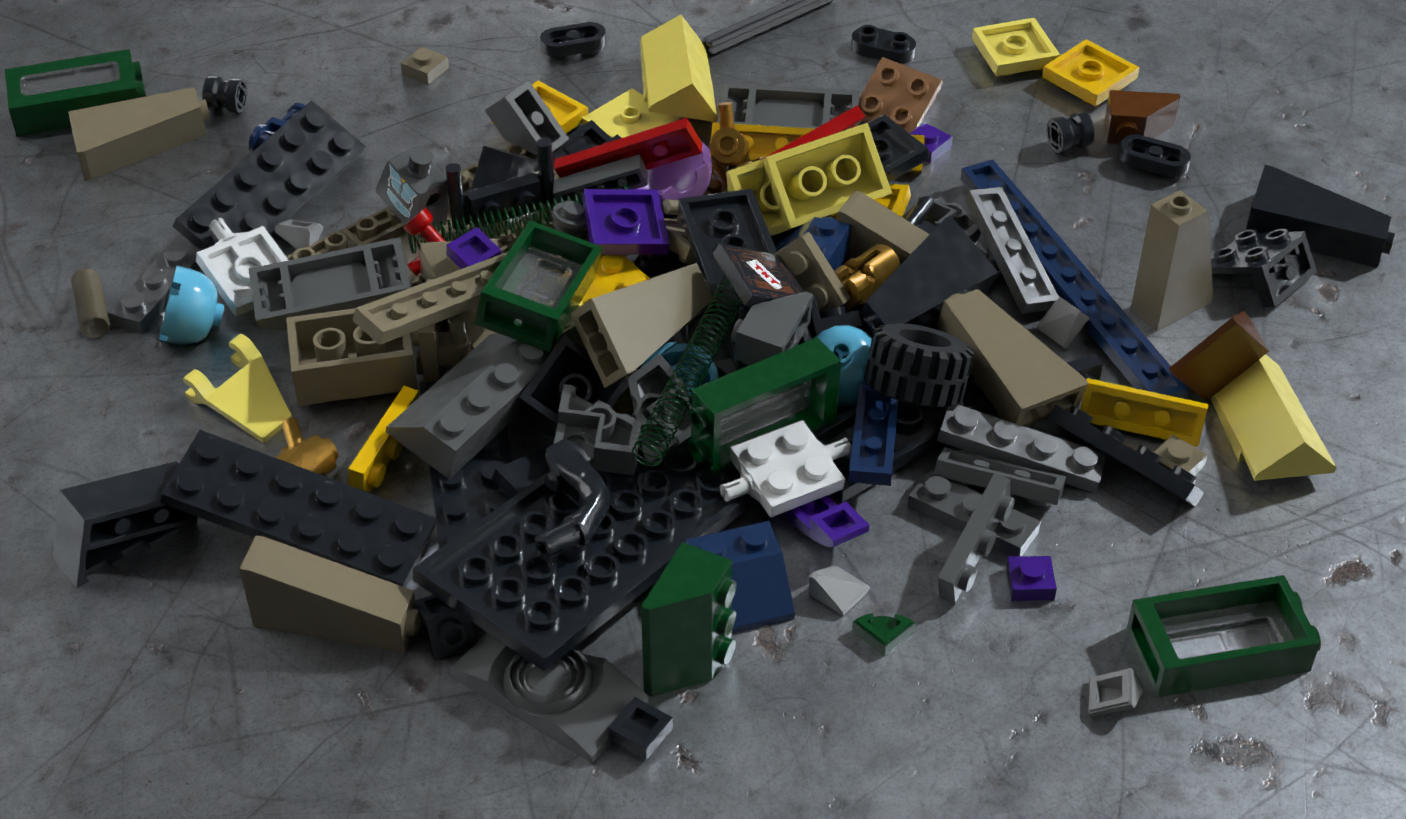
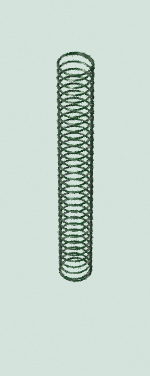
M626 184L623 185V189H628ZM581 193V204H582V206H583V202H582L583 193ZM574 195V202L577 200V203H579L577 195ZM560 197V203L564 202L563 198ZM553 199V208H554V206L557 204V202H556L555 199ZM546 200L547 218L544 212L543 205L540 201V220L534 203H532L533 222H535V210L538 223L543 225L541 213L542 208L547 227H550L548 207L551 213V217L552 210L548 200ZM525 204L526 223L528 224V215L530 221H532L529 208ZM518 205V215H519L520 228H519V225H518V222H517V218H516L514 209H513V207H511V217H512L513 230H512V227H511V223H510V220H509V217H508L507 210L504 208V218H505L506 231H505V228H504V225H503V222H502V218H501L500 212H499V210L497 209V219H498L499 233H498V230H497V227H496V223H495V220H494V217H493V213H492V211H490V221H491L492 234H491V231H490V228H489V225H488V222H487L486 215H485V213L483 212V222H484L485 235L487 236V233H486V225H487V228H488L490 237L493 239V237H494L493 223H494L496 233H497L498 237H500V236H501L500 221H501V225H502L504 234L507 236V235H508L507 220H508V223H509V226H510V230H511L512 234L514 235V233H515L514 218H515V221H516V225H517L518 231L521 233V232H522L521 216H522V220H523L524 226L526 227V223H525V220H524V217H523V213H522L521 207ZM476 213L477 228L479 229L480 227V230L483 232L478 214ZM469 215V225L471 231L472 228L474 229V225L472 222V218ZM462 216V227L464 235L465 230L466 233L468 232V230L466 227L464 217ZM455 218L454 220L456 228V237L458 238V232L460 237L462 235L460 232L457 219ZM448 219L449 239L451 241V233L453 240H455L450 220ZM440 221L442 238L444 239L445 235L446 241H448L443 222ZM433 222L434 229L438 232L436 223ZM407 232L411 253L415 254L416 242L420 250V245L417 236H413V248L411 235Z
M728 279L723 280L719 284L687 348L684 350L643 430L632 447L634 458L643 465L657 466L661 463L665 451H667L668 446L671 444V440L674 438L680 423L683 421V417L691 405V396L685 391H692L688 386L696 388V386L699 387L702 384L724 338L735 321L737 313L740 311L743 304L741 299L736 300L732 296L722 293V291H731L738 296L732 290L721 289L723 286H732L731 284H723L729 281ZM720 300L730 303L734 308L725 306ZM718 305L729 309L732 313L723 311ZM716 311L726 314L729 318L720 316ZM713 316L720 317L726 323H722L716 320ZM710 321L719 323L723 328L715 326ZM708 326L716 328L721 333L712 331ZM700 331H703L706 335H701ZM705 331L713 333L718 338L708 335ZM697 336H700L703 340H698ZM702 336L710 338L715 343L705 340ZM698 341L701 346L695 345L694 342ZM699 341L707 343L712 348L704 346ZM697 347L704 348V349L707 350L709 353H705V352L701 351L700 349H698ZM689 352H693L696 356L689 355ZM694 352L704 355L707 359L699 357ZM686 357H690L694 362L687 361ZM692 357L701 360L704 364L696 362ZM687 362L691 367L684 366L683 363ZM689 362H690V363H694L695 365L699 366L701 369H698V368L693 367L691 364H689ZM700 365H705L706 369H703ZM681 368H685L688 372L681 371ZM686 368L692 369L696 371L698 374L692 373ZM678 373H682L686 378L679 377ZM685 374H689L690 376L694 377L696 380L687 377ZM675 378H679L683 383L676 382ZM681 379H685V380L689 381L692 385H690V384H688V383H685V382H684L683 380H681ZM672 384H676L681 389L674 388ZM678 384L687 387L689 390H686V389L682 388V387L679 386ZM669 389H673L678 394L670 393ZM676 390H680V391H682L683 393H685L686 395L680 394V393H679L678 391H676ZM666 395H671L676 400L669 399ZM673 395L680 397L684 401L677 399ZM681 396L688 397V398H689V401H686V400H685L683 397H681ZM663 400H668L672 405L665 404ZM671 401L678 403L680 406L673 404ZM677 401L684 402V403H686L687 406H684V407H683V406H682L679 402H677ZM661 406H665L674 413H680L681 417H677L670 411L662 410ZM674 406H676V407H678V408H683L684 411H683V412H680V411H679L677 408H675ZM669 407L676 409L678 412L671 410ZM658 411H662L670 418L677 419L678 422L674 423L671 419L659 415ZM655 417H660L666 423L674 424L675 428L672 429L667 424L657 421ZM652 422H656L662 428L671 430L672 434H668L665 430L653 426ZM649 428H654L658 433L667 435L669 439L665 440L661 435L651 432ZM646 434H651L656 439L665 441L666 445H662L655 439L648 438ZM643 439H648L652 444L662 447L663 451H659L656 447L646 444ZM640 445H645L650 450L657 452L659 457L647 454ZM636 446H639L641 451L647 456L660 458L658 462L645 460L638 454ZM634 449L639 458H641L645 462L655 465H648L638 460L634 454Z

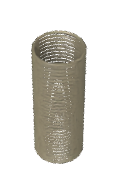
M92 269L78 270L71 277V284L80 331L86 337L98 338L109 330V319L100 276Z

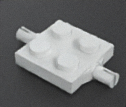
M218 218V221L215 219L210 223L209 228L219 241L214 246L197 252L196 262L204 274L213 281L217 292L236 317L254 309L248 269L288 261V259L264 226L249 232L232 233L222 218Z
M803 420L737 444L730 448L729 458L739 471L740 479L720 485L721 495L728 502L744 494H749L761 503L770 518L842 490L845 483L844 476L833 460L850 455L852 451L851 444L847 442V438H843L825 446L815 438Z

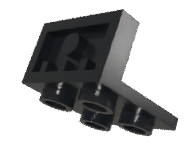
M1277 229L1271 232L1257 233L1256 230H1246L1237 234L1235 240L1226 248L1216 251L1211 259L1212 274H1252L1262 307H1276L1317 272L1305 231L1288 232L1287 229Z

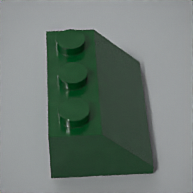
M683 542L641 606L643 689L646 695L653 697L712 680L721 664L727 665L730 662L736 646V641L731 639V631L736 620V611L732 610V600L737 588V582L732 580L733 560Z

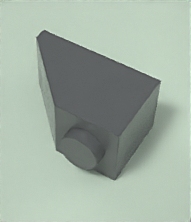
M529 80L484 110L506 141L537 156V141L539 139L549 138L552 141V152L569 140Z
M802 292L752 305L744 320L739 318L736 321L731 334V341L735 343L734 360L752 365L797 346L810 323L813 294Z

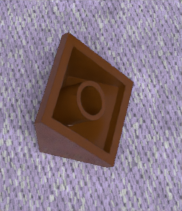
M1243 311L1230 318L1168 369L1207 401L1266 355L1269 350L1251 319Z

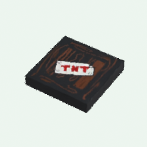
M719 243L713 252L714 258L746 307H752L755 304L804 292L780 255Z

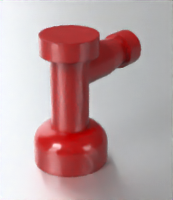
M427 208L423 209L403 227L412 236L419 234L427 243L446 242L431 225L433 216ZM420 254L414 261L412 260L407 264V267L416 277L420 274Z

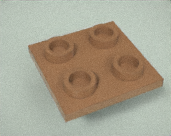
M882 57L859 97V107L865 115L861 122L869 123L885 114L910 134L920 126L932 102L936 100L938 91H941L942 79Z

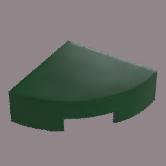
M873 613L866 614L855 619L852 625V631L883 656L887 655L915 632V622L899 614H895L894 617H873Z

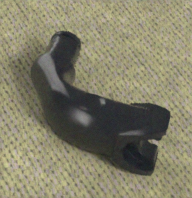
M567 439L560 440L546 449L545 459L549 472L545 475L544 481L548 489L554 492L561 491L579 509L575 513L566 516L564 522L535 537L537 541L535 542L536 551L547 562L576 546L582 548L587 545L608 513L610 506L609 490L600 474L590 464V458L579 445Z

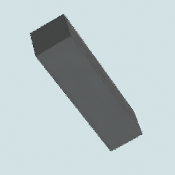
M638 154L555 179L553 194L558 203H560V197L563 198L564 202L567 201V196L570 197L571 201H574V195H577L579 204H581V193L584 192V189H616L617 186L619 189H623L625 184L628 189L648 186V171L641 155Z

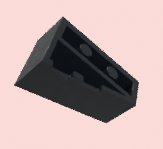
M177 461L59 490L52 558L76 588L89 582L87 575L109 563L115 568L126 562L123 555L144 544L152 548L197 523V516L161 503V493L179 465Z

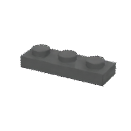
M945 447L938 457L934 472L936 476L948 478L963 486L972 484L984 487L985 489L994 473L1010 479V494L1025 497L1027 502L1037 506L1058 505L1066 481V476Z
M929 470L909 494L908 507L963 532L983 494L948 478L936 476L933 471ZM1012 509L1007 521H999L994 530L996 539L993 547L1011 556H1022L1039 533L1041 521Z
M996 473L991 478L938 576L940 598L955 604L962 590L968 592L971 589L977 575V568L975 566L980 556L987 557L996 539V533L994 532L999 521L1006 522L1013 509L1015 499L1010 497V479Z

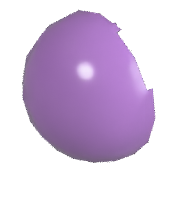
M703 143L701 154L647 170L648 186L638 189L658 190L661 206L665 199L678 200L679 198L703 195L710 183L712 173L710 149Z

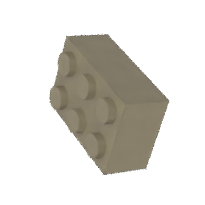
M356 308L287 317L291 372L298 406L400 392L403 386L415 390L418 389L410 333L379 345L353 322Z

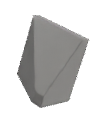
M289 219L277 224L274 231L293 247L299 249L317 242L323 231V225Z
M1059 296L1036 328L1067 349L1089 320V317Z
M837 565L814 571L809 577V595L841 616H844L870 591V586Z
M1132 668L1089 678L1088 714L1091 718L1135 708L1143 693V684Z

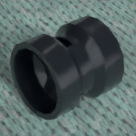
M209 75L206 77L203 85L202 100H206L208 110L218 111L224 107L230 112L242 113L244 111L248 96L247 83L244 79L231 78L229 81H224L220 76Z
M1084 111L1073 113L1066 119L1061 116L1048 120L1046 128L1048 142L1056 153L1068 151L1074 145L1080 148L1089 146L1094 141V126L1090 116Z

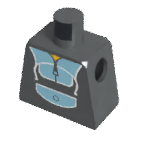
M414 147L389 159L375 192L404 225L423 209L427 208L433 216L431 225L434 228L433 222H435L438 229L441 227L440 221L443 222V225L447 224V178L432 162L433 155L431 151L424 147Z

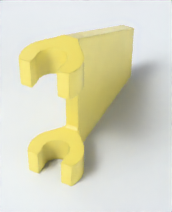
M239 334L229 342V347L237 351L230 356L233 364L242 369L218 388H214L203 373L194 369L183 378V382L191 387L185 392V397L195 404H206L264 444L283 428L282 422L287 418H292V415L261 353L249 338Z

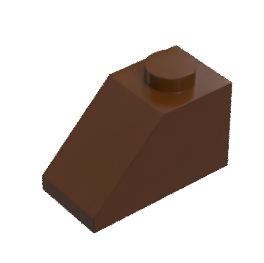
M1110 90L1105 114L1107 143L1121 144V141L1129 135H1143L1155 138L1174 127L1180 94Z

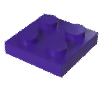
M584 189L582 202L590 243L603 247L601 255L668 254L670 243L658 190Z

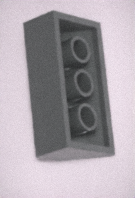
M498 333L490 334L386 427V433L450 480L524 410L518 398L551 352Z

